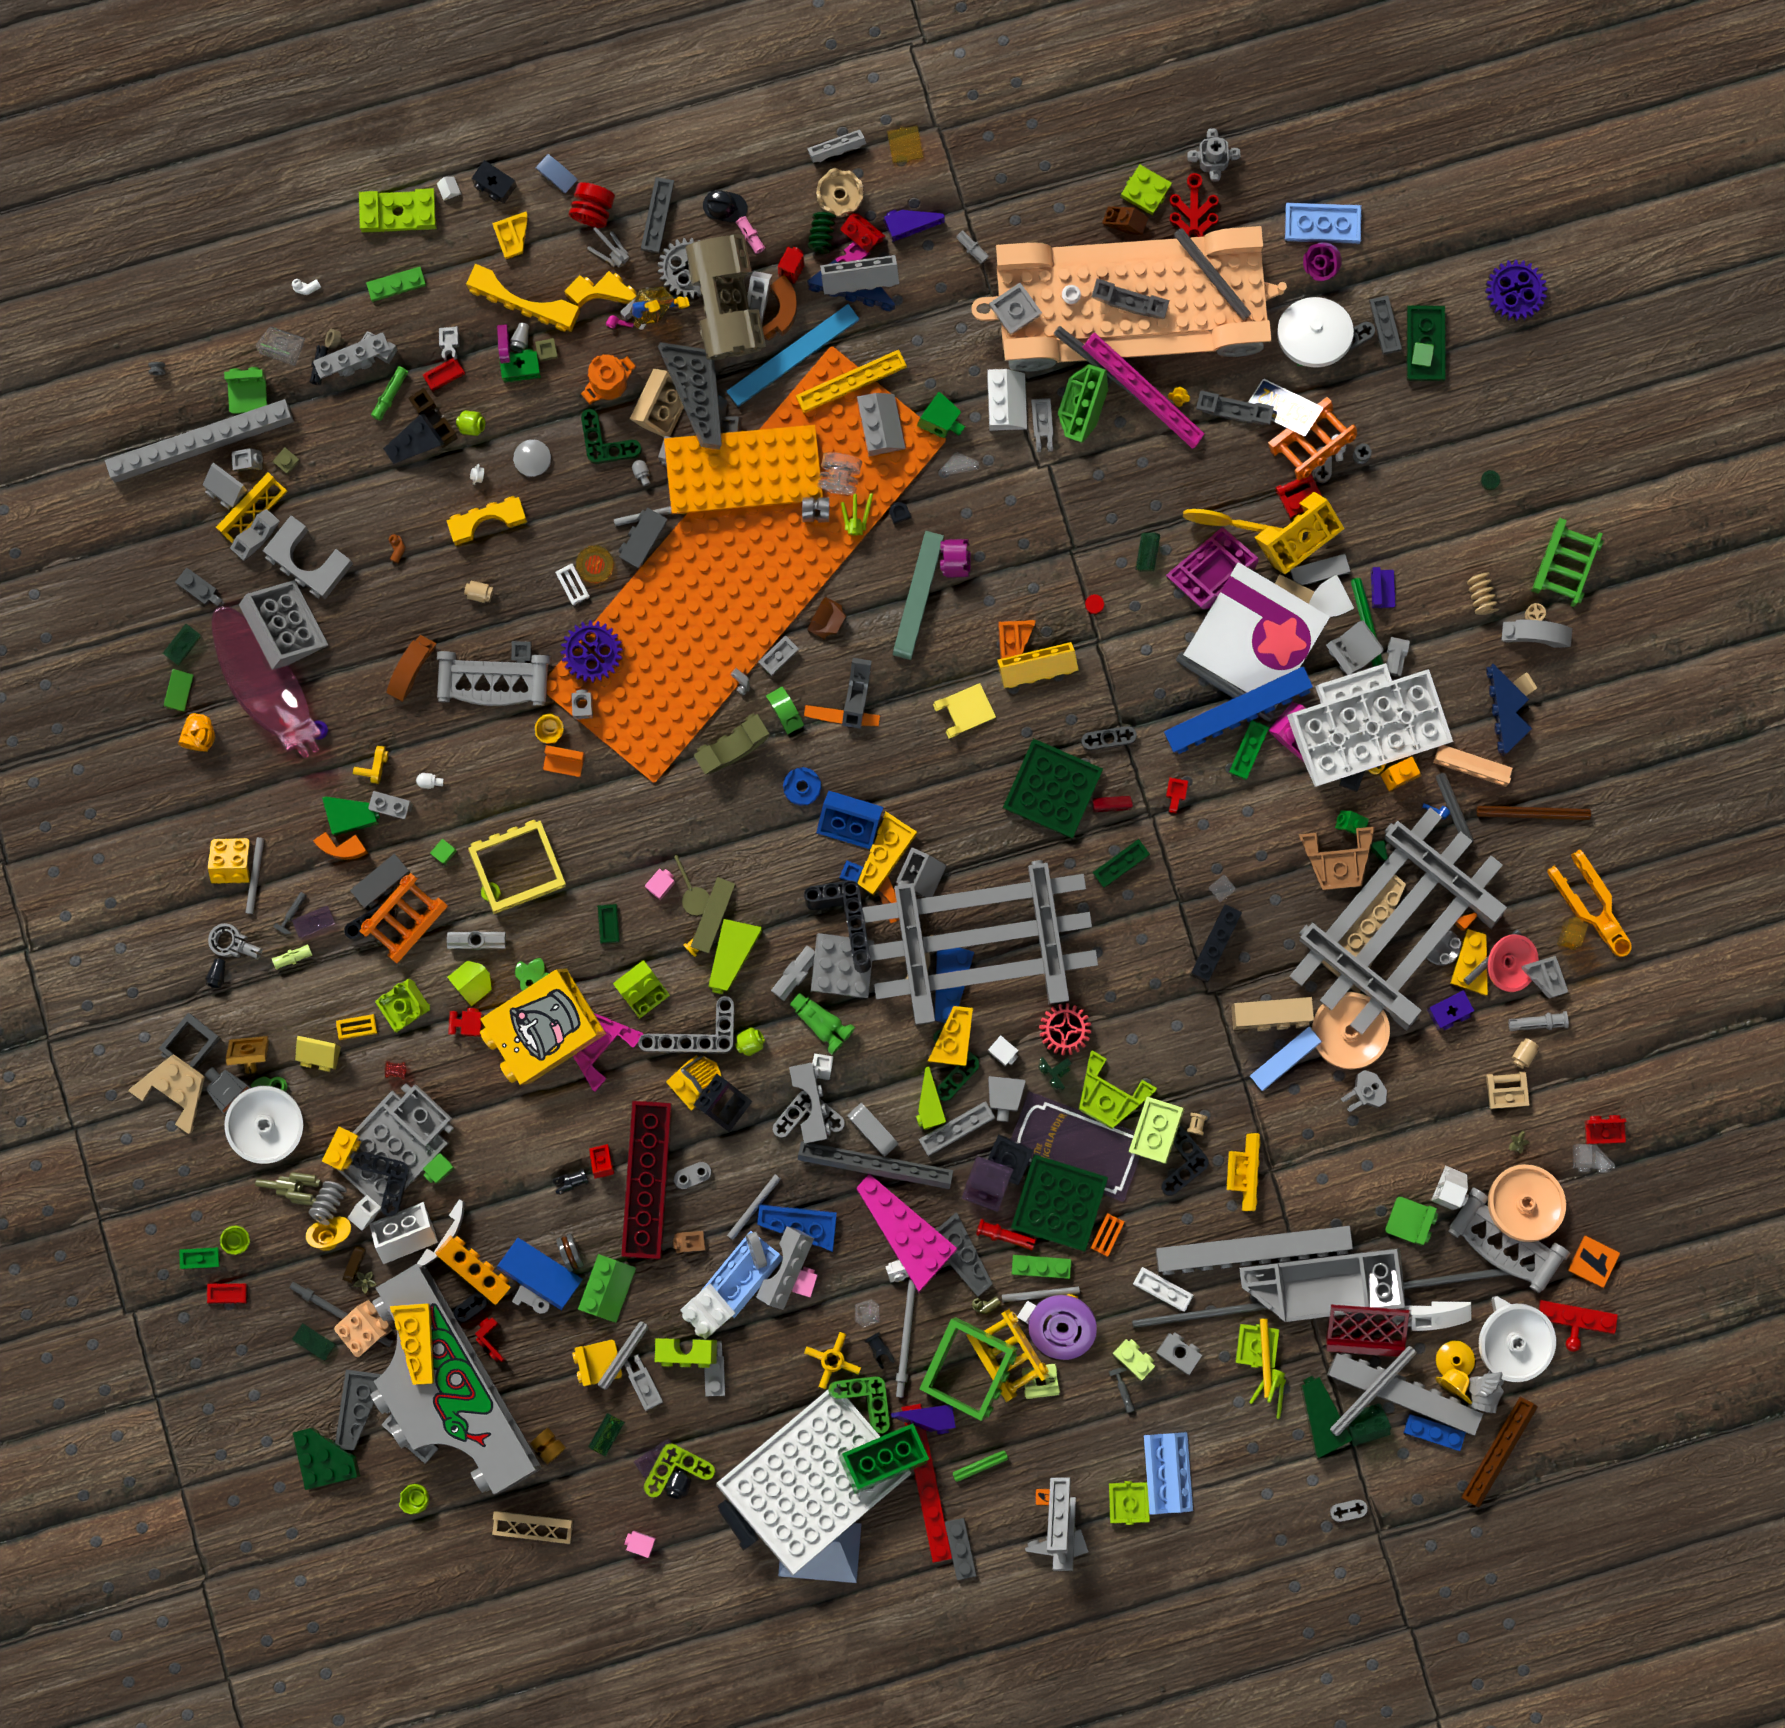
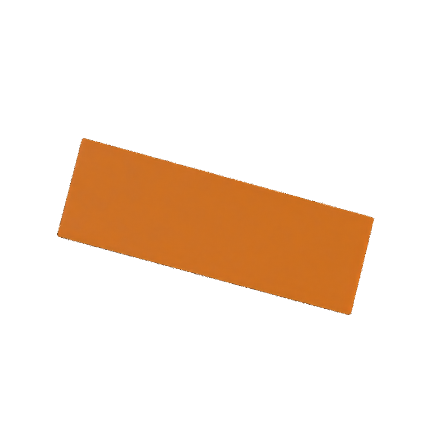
M830 347L759 429L815 425L823 498H829V522H818L817 519L813 522H802V503L687 513L593 623V626H595L597 621H599L600 627L607 624V631L613 628L612 635L618 634L619 636L615 641H621L622 644L617 648H622L623 652L618 653V655L622 656V660H616L620 666H613L615 673L609 671V678L603 675L601 682L598 677L595 678L594 683H592L591 678L584 682L583 676L578 680L576 678L577 673L571 675L570 671L572 668L566 670L565 666L568 662L563 663L561 660L547 676L546 695L571 715L572 693H576L577 690L591 692L593 718L577 720L653 783L658 781L738 687L739 682L730 675L732 671L737 668L746 676L750 673L758 661L767 653L946 442V438H941L919 428L917 424L920 417L895 397L906 449L868 457L857 397L873 393L891 394L877 382L871 383L807 413H803L796 395L858 368L857 365L834 347ZM872 493L873 498L866 523V531H863V535H848V531L845 530L841 502L845 503L850 522V519L853 518V495L857 494V518L861 519L862 522L869 494ZM593 634L588 635L586 641L590 643L596 640V636ZM582 640L579 641L581 645L587 648L589 654L592 653L601 663L605 662L596 654L595 648L591 650ZM603 647L600 653L607 655L610 653V648ZM575 649L573 655L581 656L583 649ZM590 661L587 664L589 669H594L597 666L596 661ZM580 700L577 707L585 708L587 701Z

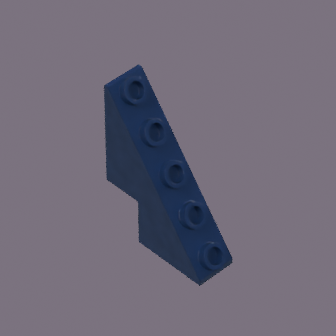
M835 259V260L832 261L830 264H834V263H838V262H837L836 259ZM821 271L807 280L810 291L824 292ZM876 287L871 290L861 289L855 292H839L835 295L827 294L831 297H845L850 302L861 301L864 305L874 307V305L880 306L881 309L889 312L895 309V303L882 287Z
M1492 664L1490 667H1486L1487 678L1491 679L1489 694L1494 700L1492 714L1496 716L1497 720L1494 727L1496 735L1499 734L1500 742H1497L1498 753H1501L1504 757L1532 729L1516 713L1529 699Z

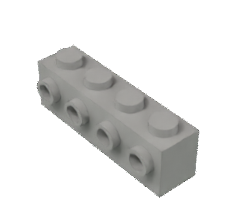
M895 255L820 265L824 295H835L846 291L855 292L861 289L871 290L882 286L892 287L899 284Z

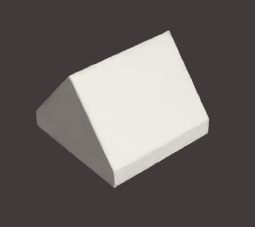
M443 177L437 183L444 201L461 195L454 177Z
M1494 1296L1491 1299L1494 1312L1506 1305H1510V1303L1498 1296Z
M1027 1301L1017 1317L1029 1325L1030 1316L1036 1305Z

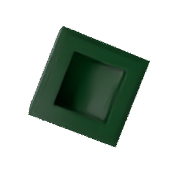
M1385 841L1372 842L1370 850L1381 862H1385L1388 859Z

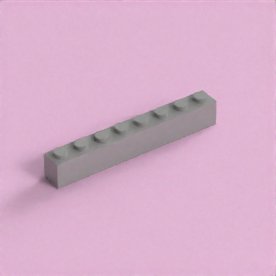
M1335 1353L1327 1376L1366 1391L1386 1369L1379 1366L1377 1369L1369 1367L1370 1363L1359 1359L1358 1362L1352 1360V1355L1348 1353ZM1398 1374L1377 1395L1470 1435L1476 1434L1483 1413L1479 1412L1478 1409L1472 1408L1471 1404H1468V1407L1460 1404L1461 1400L1452 1396H1450V1399L1442 1397V1392L1432 1389L1431 1392L1425 1390V1385L1415 1381L1413 1384L1406 1382V1377Z

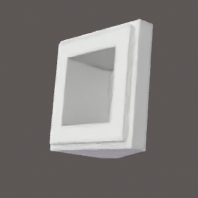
M814 1053L813 1064L818 1067V1078L829 1080L833 1056Z

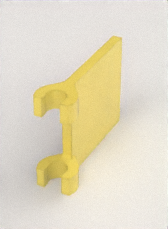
M980 683L949 697L937 700L933 704L936 712L947 707L955 726L947 729L948 739L996 718Z

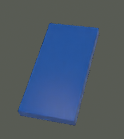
M520 1238L515 1240L496 1268L561 1311L583 1280Z

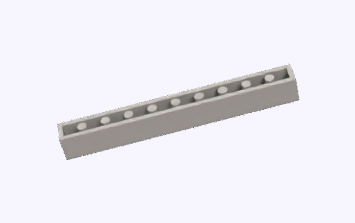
M284 399L105 460L110 478L116 483L293 423L294 420L289 405Z
M1350 1226L1163 1247L1156 1248L1155 1252L1158 1272H1163V1275L1175 1274L1174 1270H1182V1273L1194 1272V1268L1201 1267L1202 1271L1213 1270V1266L1221 1265V1269L1231 1268L1233 1263H1240V1266L1252 1265L1251 1261H1259V1264L1271 1263V1259L1278 1258L1279 1262L1290 1261V1257L1298 1256V1260L1310 1258V1254H1317V1257L1329 1256V1252L1343 1255L1348 1254V1250L1353 1249Z

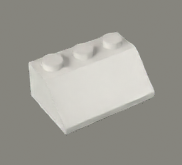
M1009 369L988 370L989 431L1027 429L1025 373Z
M424 1202L402 1210L395 1216H387L369 1224L375 1249L383 1264L438 1243Z

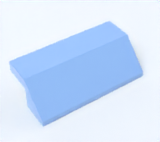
M745 1237L703 1287L704 1289L707 1285L711 1284L735 1312L732 1316L733 1318L738 1315L761 1287L763 1280L767 1279L783 1260V1256L760 1237L767 1266L760 1269L755 1267Z
M1187 1432L1144 1435L1149 1513L1163 1514L1193 1511Z

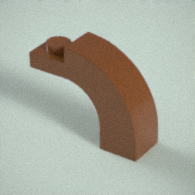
M785 275L769 285L770 292L780 304V310L778 315L762 328L764 339L768 341L776 336L777 331L783 337L790 330L796 318V294L792 284Z
M422 635L415 641L413 640L398 662L386 693L403 702L411 692L420 668L435 650L437 643Z

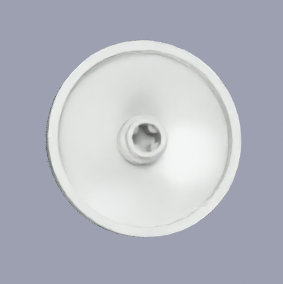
M1311 297L1293 303L1284 311L1279 320L1277 335L1281 349L1291 360L1307 367H1325L1334 364L1346 355L1352 344L1354 330L1352 320L1343 307L1329 299Z
M257 1086L245 1090L233 1100L225 1117V1133L230 1146L239 1156L254 1163L267 1164L285 1158L296 1148L302 1136L303 1117L297 1102L285 1091L272 1086Z
M1510 1304L1496 1310L1484 1323L1479 1336V1352L1485 1366L1492 1373L1502 1372L1503 1376L1501 1379L1510 1382H1523L1537 1377L1548 1367L1556 1349V1335L1552 1323L1541 1311L1526 1304Z

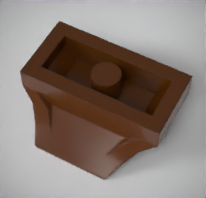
M825 597L812 618L807 631L824 640L828 635L837 634L846 617L842 611V605Z

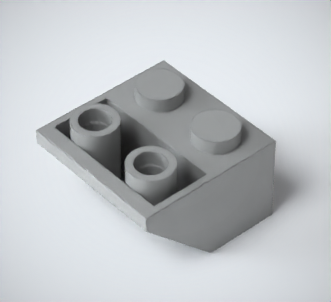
M911 848L897 878L896 885L898 886L900 881L909 880L910 884L914 883L915 894L924 898L933 897L947 865L926 853Z

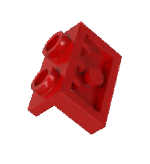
M858 213L851 214L840 229L866 252H870L876 244L881 243L886 237Z

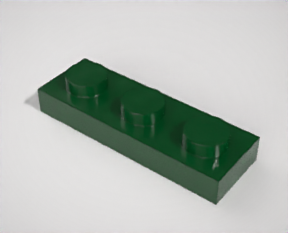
M1138 839L1092 872V874L1104 889L1148 857L1150 853Z

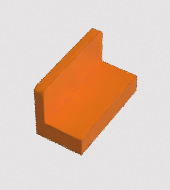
M546 745L544 771L575 777L581 776L585 758L584 752Z

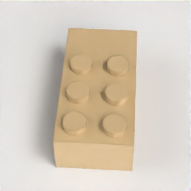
M1312 997L1234 1003L1231 1007L1233 1030L1257 1028V1031H1268L1271 1027H1277V1030L1288 1029L1290 1025H1296V1028H1306L1314 1021Z

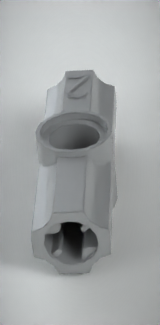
M447 932V949H506V932ZM480 936L482 939L481 943L473 945V937Z
M806 946L796 960L788 965L781 979L771 990L777 997L785 1001L793 989L804 980L808 970L814 964L815 951Z

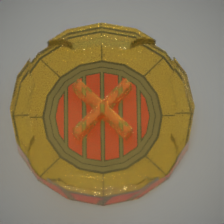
M591 545L578 554L576 569L584 581L601 583L611 576L614 569V561L608 550L599 545Z

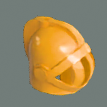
M196 713L189 715L180 735L179 746L190 750L208 752V749L215 740V732L210 718Z

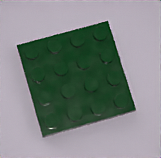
M1033 738L1002 809L1073 839L1103 768Z
M1034 1154L1011 1228L1085 1252L1108 1177Z

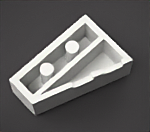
M1445 1165L1431 1201L1451 1210L1465 1206L1469 1197L1466 1194L1468 1190L1467 1174Z

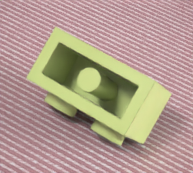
M1125 1339L1112 1354L1142 1381L1155 1367L1152 1364L1154 1360L1147 1353L1143 1355L1138 1350L1140 1346L1132 1339L1130 1341Z

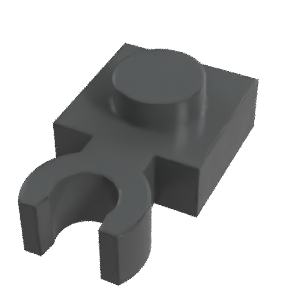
M512 641L511 660H516L517 663L531 661L532 642Z

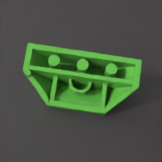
M1088 364L1085 368L1069 377L1058 411L1065 437L1083 443L1096 427L1108 392L1106 369Z

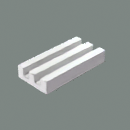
M573 564L555 572L573 606L584 599L590 598ZM571 569L584 595L580 596L567 570ZM562 573L566 575L574 593L577 596L576 599L572 597L564 579L561 576Z

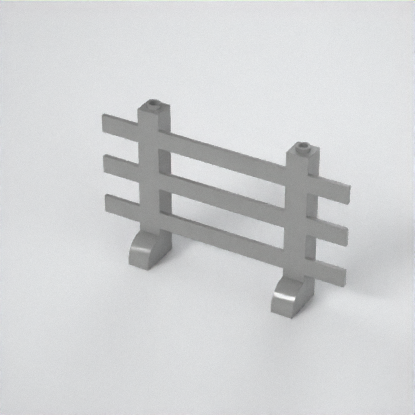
M1429 808L1411 831L1399 821L1394 825L1391 823L1384 831L1386 833L1384 839L1396 849L1326 933L1314 923L1310 926L1305 925L1299 933L1301 935L1299 941L1311 951L1289 977L1302 986L1323 960L1341 974L1340 977L1320 999V1002L1332 1011L1353 984L1369 996L1371 1000L1350 1024L1361 1035L1383 1009L1389 1012L1393 1020L1407 1031L1419 1017L1422 1010L1398 992L1468 907L1473 909L1477 917L1490 929L1503 916L1507 908L1484 890V887L1503 866L1494 857L1490 856L1476 874L1469 878L1453 864L1472 843L1470 838L1460 831L1441 855L1423 841L1442 819V816L1432 808ZM1409 858L1426 872L1425 875L1355 957L1338 942ZM1439 882L1453 893L1456 898L1387 981L1383 980L1368 966Z
M1038 860L1032 861V865L1028 866L1030 882L916 899L914 883L910 884L909 880L898 882V886H894L896 903L862 908L865 923L899 918L902 941L868 946L870 960L875 961L905 956L908 979L874 984L876 999L911 994L915 1025L935 1022L930 991L1045 974L1048 1005L1068 1002L1069 996L1065 970L1097 966L1098 962L1096 950L1062 955L1059 932L1091 928L1092 924L1090 912L1056 917L1053 894L1086 889L1084 874L1050 879L1048 863ZM1033 898L1036 920L922 937L919 915ZM1039 936L1042 955L1040 959L928 976L924 953Z

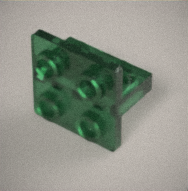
M1041 1057L1038 1061L1039 1070L1044 1076L1047 1074L1050 1077L1049 1083L1052 1088L1062 1093L1065 1090V1086L1057 1076L1062 1078L1068 1074L1072 1063L1066 1058L1051 1069L1046 1060Z
M1380 1403L1364 1408L1348 1425L1349 1433L1353 1439L1351 1441L1353 1446L1391 1435L1390 1430L1392 1429Z

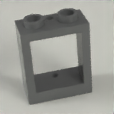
M187 1013L159 1049L163 1052L161 1056L165 1059L172 1056L173 1053L168 1048L188 1023L209 1039L189 1064V1066L196 1070L221 1038L192 1014Z

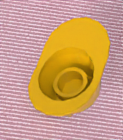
M339 1216L327 1219L330 1225H323L319 1222L313 1224L306 1232L308 1244L323 1251L334 1249L351 1232V1224L348 1219Z
M1452 1369L1448 1370L1442 1377H1436L1435 1380L1440 1386L1472 1404L1471 1400L1465 1395L1469 1386L1467 1374Z

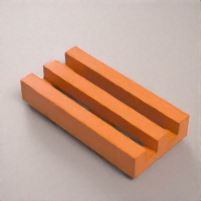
M1107 1213L1091 1249L1108 1257L1125 1221ZM1111 1219L1112 1222L1107 1230V1233L1100 1247L1098 1248L1096 1247V1245L1099 1241V1238L1108 1220ZM1117 1222L1119 1225L1107 1250L1104 1251L1103 1248Z

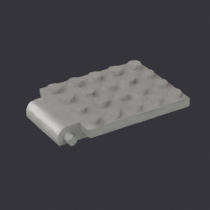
M407 1083L401 1088L406 1093L402 1098L394 1091H391L352 1132L360 1136L359 1141H361L358 1150L356 1152L353 1151L350 1157L353 1159L357 1153L366 1152L405 1162L409 1167L405 1190L423 1172V1168L449 1144L440 1133L445 1130L449 1134L454 1129L449 1124L452 1118L416 1084L411 1088ZM362 1155V1158L357 1159V1162H360V1166L365 1163L370 1165L369 1169H372L374 1157H371L372 1161L366 1160L364 1155ZM353 1160L350 1167L345 1169L344 1172L338 1170L365 1196L368 1195L381 1206L388 1176L358 1169L354 1166ZM378 1160L376 1169L383 1171L386 1168V1162ZM390 1162V1169L387 1173L391 1174V1170L397 1171V1175L405 1172L402 1164L399 1167L392 1166L393 1162ZM397 1183L392 1184L390 1192L398 1194L400 1192V1185ZM388 1195L387 1199H391L389 1205L385 1206V1209H388L392 1205L393 1200L397 1198Z

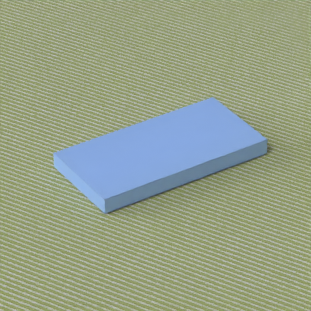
M1286 203L1285 241L1360 244L1361 205Z

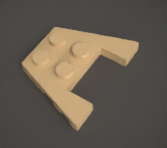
M173 1054L132 1086L129 1092L143 1101L154 1086L184 1108L175 1125L190 1134L194 1129V1118L197 1115L198 1100H200L205 1076Z

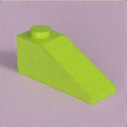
M929 1067L925 1068L918 1109L919 1115L916 1116L919 1127L923 1126L924 1130L946 1124Z

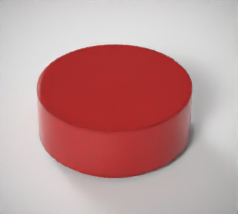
M1090 595L1085 601V608L1090 614H1098L1104 608V600L1099 595Z

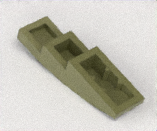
M717 877L690 947L707 954L709 953L735 883Z

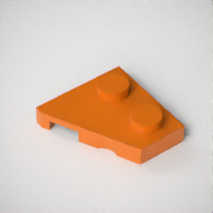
M1035 620L998 623L1000 659L1023 654L1035 625Z

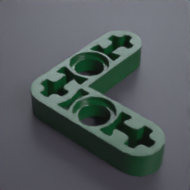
M587 409L582 413L581 421L586 453L591 463L602 464L633 459L641 454L642 448L637 440L603 444L597 413L592 409ZM589 414L595 417L592 419L593 427L591 428L589 427L588 420H585ZM590 432L598 434L596 441L588 440L587 437ZM631 445H634L636 448L638 447L635 453L628 450L625 451L626 455H623L621 446H624L625 449H630ZM592 446H596L597 452L601 453V455H598V459L590 456L594 453ZM613 447H617L620 450L619 455L616 457H612L609 454V450Z
M943 1029L935 1032L933 1038L935 1044L939 1038L937 1035L941 1034ZM969 1050L967 1060H975L974 1065L976 1067L974 1069L970 1067L966 1071L970 1074L966 1076L964 1071L959 1069L960 1065H957L936 1089L939 1100L949 1101L979 1068V1060ZM955 1073H960L963 1076V1081L959 1084L952 1081V1076ZM949 1080L951 1085L956 1087V1089L953 1090V1088H951L948 1091V1097H941L940 1089H946L949 1086L948 1084H946V1082Z

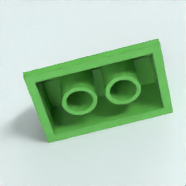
M598 1254L578 1310L616 1323L636 1268Z

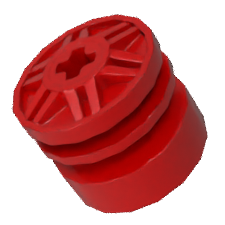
M585 182L578 183L574 194L578 201L571 203L572 208L569 210V216L584 225L597 228L606 227L609 212L605 209L612 208L615 194L599 185Z

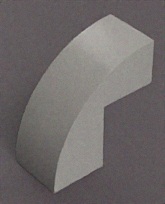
M265 509L256 515L250 528L236 536L230 549L243 561L246 560L264 544L280 521Z

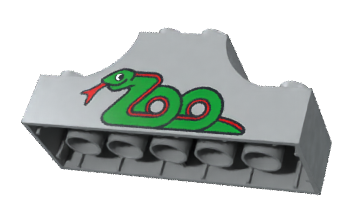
M415 1264L376 1287L380 1297L372 1302L383 1321L388 1320L390 1322L394 1320L390 1306L429 1303L431 1310L434 1383L413 1385L397 1330V1346L394 1357L386 1371L374 1380L378 1389L370 1394L380 1413L386 1412L388 1414L391 1412L398 1424L391 1427L390 1430L401 1448L411 1446L413 1450H418L433 1444H445L464 1451L474 1459L478 1466L477 1469L471 1472V1475L480 1491L483 1493L492 1490L494 1495L506 1491L543 1469L427 1267Z

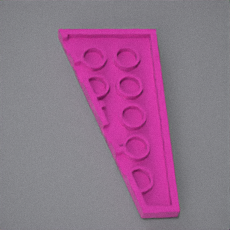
M868 1174L856 1189L906 1270L909 1278L914 1283L918 1293H920L957 1251V1248L873 1176Z

